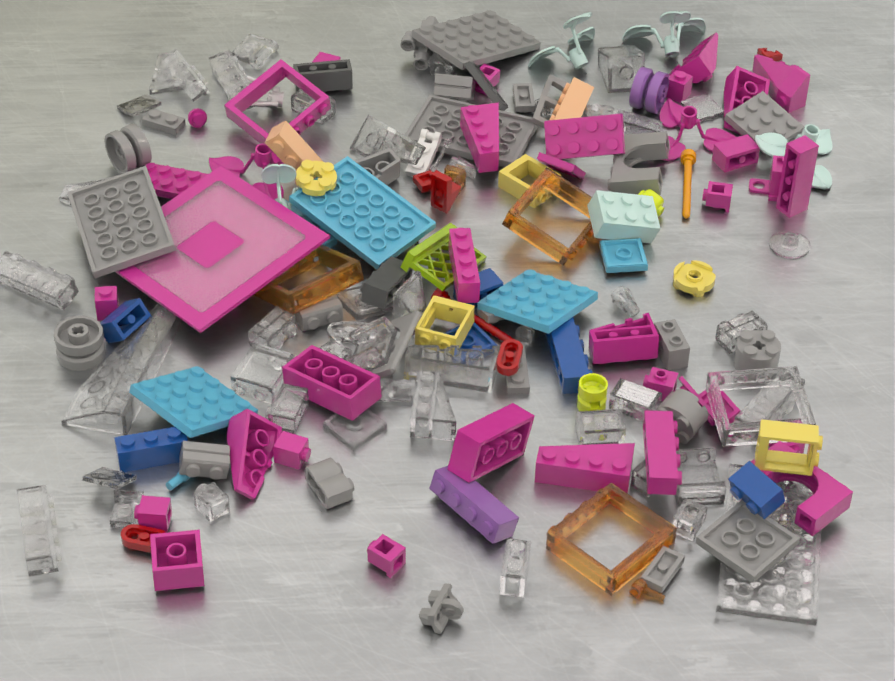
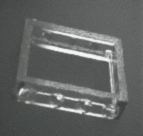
M797 366L708 372L706 392L722 447L757 444L760 421L729 423L720 391L791 386L801 418L772 421L816 425ZM769 440V443H777V442H778V441H776V440Z

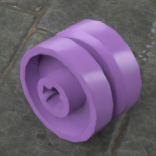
M641 67L631 87L630 107L639 110L645 107L647 112L658 114L667 96L669 74L661 71L654 74L652 69Z

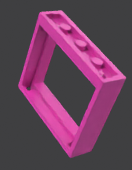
M282 59L224 105L227 117L260 144L265 143L269 134L242 112L285 77L315 100L311 106L289 123L299 135L308 127L314 125L316 120L326 115V112L331 109L329 96Z

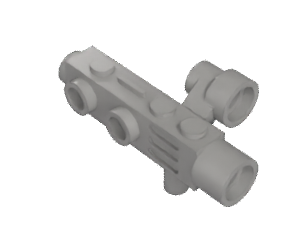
M429 16L427 19L422 20L421 27L434 25L439 22L436 17ZM407 31L405 36L402 37L400 46L404 51L414 50V67L420 71L426 70L429 60H432L434 51L412 38V31Z

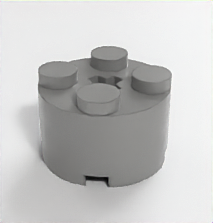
M744 330L740 333L734 357V366L739 373L742 371L750 379L761 380L771 377L772 373L777 371L781 343L775 337V333L771 330Z
M677 389L675 392H670L655 411H673V421H677L678 424L675 437H679L680 443L686 444L707 421L708 411L705 405L703 407L699 405V398L693 393L684 389Z

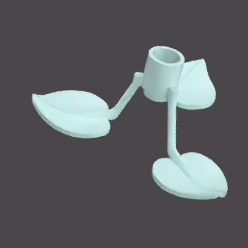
M669 11L663 13L659 18L662 24L670 23L671 35L666 36L664 41H662L657 30L651 28L650 25H636L626 30L622 37V42L631 38L655 34L661 48H664L665 56L676 57L680 55L679 40L681 32L690 31L705 34L706 24L702 18H691V13L688 11ZM674 23H678V24L675 25V30L677 31V37L674 36Z
M592 12L575 16L564 23L563 28L571 27L573 37L567 42L568 45L576 44V48L569 51V56L559 47L551 46L536 53L531 58L528 67L530 68L535 61L555 52H559L566 58L567 62L571 61L575 70L586 66L589 62L580 48L579 41L594 40L595 28L589 27L576 35L575 27L588 20L592 16Z
M813 124L805 125L802 134H798L796 137L797 139L806 135L819 145L818 154L820 155L830 153L833 147L830 129L820 130ZM778 133L755 135V141L764 153L772 157L773 155H785L786 143L788 141L784 136ZM815 165L812 187L829 189L832 185L830 172L822 165Z
M271 164L266 166L261 173L262 180L266 184L277 183L278 198L275 201L292 211V204L288 203L281 196L280 183L293 181L296 178L295 168L287 164ZM300 187L293 188L292 194L299 190Z

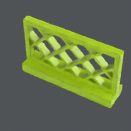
M449 223L409 250L400 268L406 272L413 269L441 291L449 288L454 284L453 273L448 272V270H452L451 263L445 262V260H450V255L442 253V250L449 251V229L457 227ZM474 247L477 266H479L486 260L487 256ZM431 257L439 258V261H434ZM421 265L428 266L429 269L423 268ZM434 267L442 268V271H437ZM437 277L445 278V283L442 282V281H441L440 279H438Z

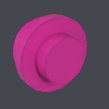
M193 109L188 114V122L192 127H202L207 121V114L202 109Z

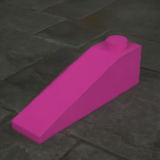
M716 32L700 42L691 51L692 53L682 60L683 65L680 66L678 64L669 76L676 70L683 71L692 75V83L696 84L702 80L706 82L712 78V73L716 69L718 33Z
M758 54L754 55L752 71L770 80L769 96L788 113L805 107L811 75L797 65L790 66L786 65L783 61L776 62L769 57Z
M736 66L726 77L724 117L727 113L762 91L768 95L770 80ZM724 120V128L740 134Z
M249 409L231 417L228 425L227 443L230 446L229 456L234 491L253 500L256 498L265 479L264 474L266 470L272 465L271 460L274 456L273 446L282 433V427Z

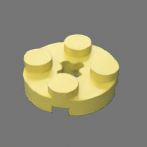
M304 160L296 171L295 183L307 195L323 196L330 189L332 191L336 187L337 173L334 170V165L330 162Z
M691 260V264H685L684 261L674 268L673 286L678 290L693 294L695 297H702L705 292L710 291L714 287L716 275L712 272L713 268L707 263Z

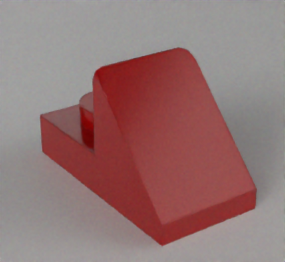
M436 170L431 174V206L447 214L461 190V186L452 182L451 177Z

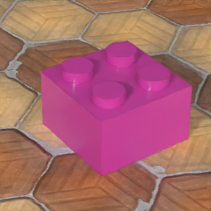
M200 529L150 534L155 591L205 586Z

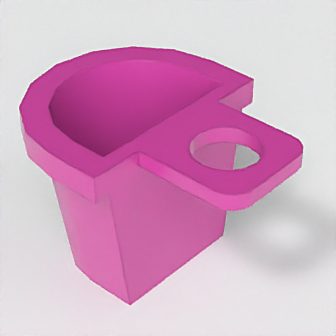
M773 155L769 180L751 178L749 180V192L768 194V201L777 202L784 156ZM754 184H762L764 188L758 189L754 187Z

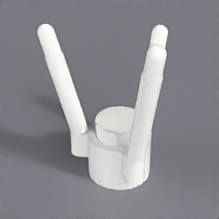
M247 76V79L252 82L256 80V78ZM274 86L271 89L272 92H268L267 100L258 99L251 106L282 107L284 92L279 91L280 87Z

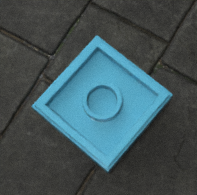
M641 238L600 241L599 247L606 273L648 271V263Z

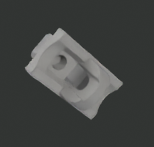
M444 583L440 591L431 590L428 596L431 608H422L419 613L422 624L431 625L434 633L442 634L448 620L460 619L464 612L463 606L451 592V584Z

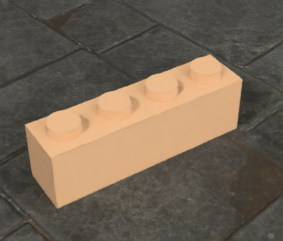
M573 77L571 83H566L549 120L581 117L594 87Z

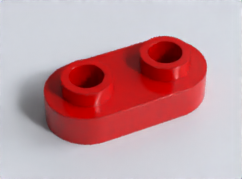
M514 339L502 342L496 362L498 373L504 376H511L518 372L523 354L521 342Z
M130 524L122 529L121 541L127 548L151 553L150 534L166 532L157 528Z

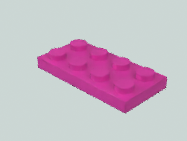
M621 113L544 121L546 155L562 160L625 154L623 114Z
M155 163L145 165L156 195L173 199L208 175L199 171L185 170L184 168H175L168 165L164 166Z

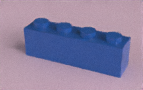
M572 317L549 334L546 333L562 394L578 393L580 378L592 373V370L588 369V355L583 353V339H579V325H575Z

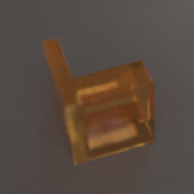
M447 164L444 168V174L451 177L452 182L461 186L459 195L465 187L466 169Z

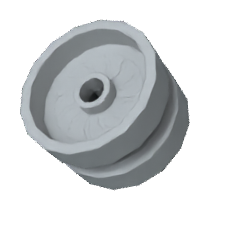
M129 124L121 128L120 131L115 130L105 135L104 142L107 155L119 173L123 174L136 169V167L140 168L151 163L152 154L149 142L136 124Z
M73 316L61 321L54 329L57 359L60 365L66 369L85 371L98 366L104 360L106 349L103 327L96 319L88 316Z

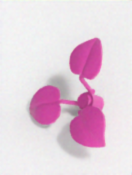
M668 98L661 108L659 116L661 124L667 128L680 127L676 140L668 136L670 151L668 159H661L663 161H674L680 158L681 152L686 149L685 145L679 142L683 130L692 129L695 125H697L701 138L705 139L704 147L713 152L714 144L736 138L733 134L719 128H709L704 134L700 125V119H697V109L693 106L683 107Z
M265 143L258 144L255 147V153H251V158L245 167L242 160L237 157H209L211 171L222 166L239 178L240 173L244 174L253 160L258 167L263 169L269 163L278 165L284 163L274 152H271V149ZM263 181V183L257 182L252 185L272 199L278 198L277 183L266 184ZM281 185V196L283 198L284 190Z

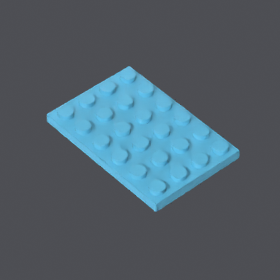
M348 156L334 165V170L337 173V183L334 190L331 191L330 189L323 196H310L303 193L302 188L289 196V202L375 269H378L381 263H385L391 256L396 258L436 228L434 220Z

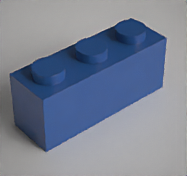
M176 427L114 437L120 472H130L179 463L182 441H188L187 435Z

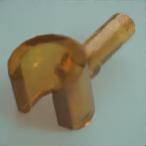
M642 579L636 580L629 590L630 595L634 598H639L643 593L661 601H664L665 595L648 588L647 583Z

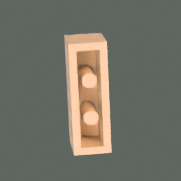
M286 120L273 127L265 141L266 145L284 164L294 167L296 171L304 160L322 161Z

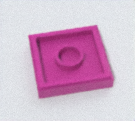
M539 152L538 161L547 167L581 180L584 179L586 172L576 165Z

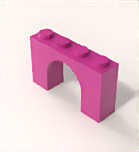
M778 441L768 449L797 453L781 441ZM814 466L812 476L761 470L775 483L795 481L807 486L813 492L811 497L797 507L794 521L796 525L811 536H814L850 508L853 491L819 467Z

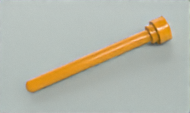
M692 149L683 150L680 156V161L684 165L682 216L685 219L690 217L692 166L696 163V152Z

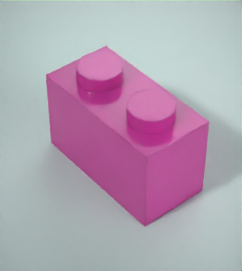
M746 134L714 144L712 160L725 173L758 163L760 148Z

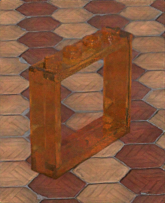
M546 167L508 211L502 225L564 266L568 260H574L579 252L578 248L582 250L588 241L587 236L591 238L594 235L591 221L568 248L520 215L543 188L588 218L590 216L587 205L592 197Z
M320 245L253 295L294 315L363 281L364 277L359 260ZM320 264L333 269L292 290H287L278 285Z
M610 483L605 488L599 489L588 501L585 500L578 509L568 513L556 526L553 525L546 534V549L612 596L650 565L663 546L670 548L675 544L677 527L613 483ZM608 504L613 505L655 534L612 570L566 539Z

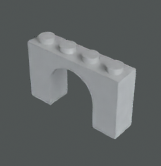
M667 131L624 135L625 154L613 156L614 166L610 169L611 179H608V190L638 195L642 190L651 189L658 195H661L663 180L660 167H631L642 161L668 159L670 143Z

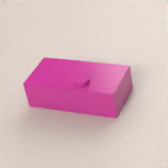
M313 345L282 367L285 389L351 421L382 398L380 376Z
M512 403L458 429L447 470L470 483L524 455L535 415Z

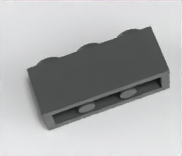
M350 59L293 64L294 70L323 92L353 89ZM294 84L296 94H306Z
M391 256L385 263H381L380 267L373 271L367 280L362 282L360 292H362L361 301L384 310L411 283L413 269L408 272L400 268L403 260Z

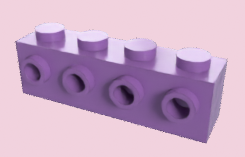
M448 466L435 470L429 489L488 541L494 544L513 536L519 517L476 480L468 483L447 470Z

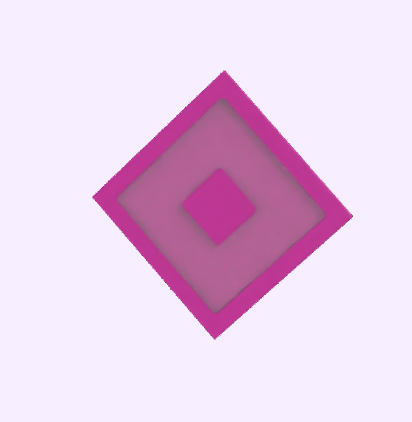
M219 166L161 206L176 251L115 272L199 333H202L330 239V235L224 167Z

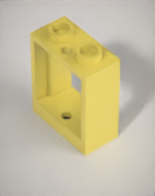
M525 154L499 171L498 187L535 208L560 191L561 174ZM529 174L542 183L533 188L521 181V179Z
M433 296L415 328V345L456 355L474 323V305ZM436 318L460 324L455 336L429 329Z
M761 419L755 450V466L763 471L812 476L814 466L818 467L819 452L817 450L822 449L823 436L819 435V426ZM769 440L809 444L807 454L768 450Z

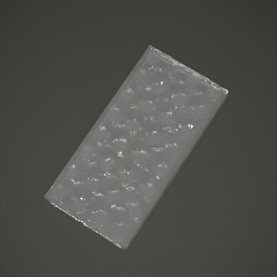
M730 463L728 478L744 465ZM729 480L727 484L725 513L742 500L738 501L730 493ZM782 481L776 484L783 490L785 502L768 517L800 538L799 544L754 583L721 561L716 612L816 626L818 620L821 530L814 536H811L794 523L797 507L811 497L813 492L799 482Z

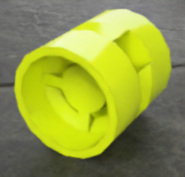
M589 373L580 378L577 408L582 414L597 416L605 411L608 381L605 377L596 373Z

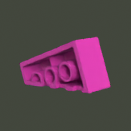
M635 443L539 446L534 482L627 496Z

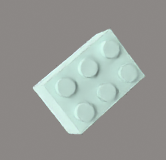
M596 190L587 205L594 238L609 240L641 238L642 243L651 244L661 229L653 196Z

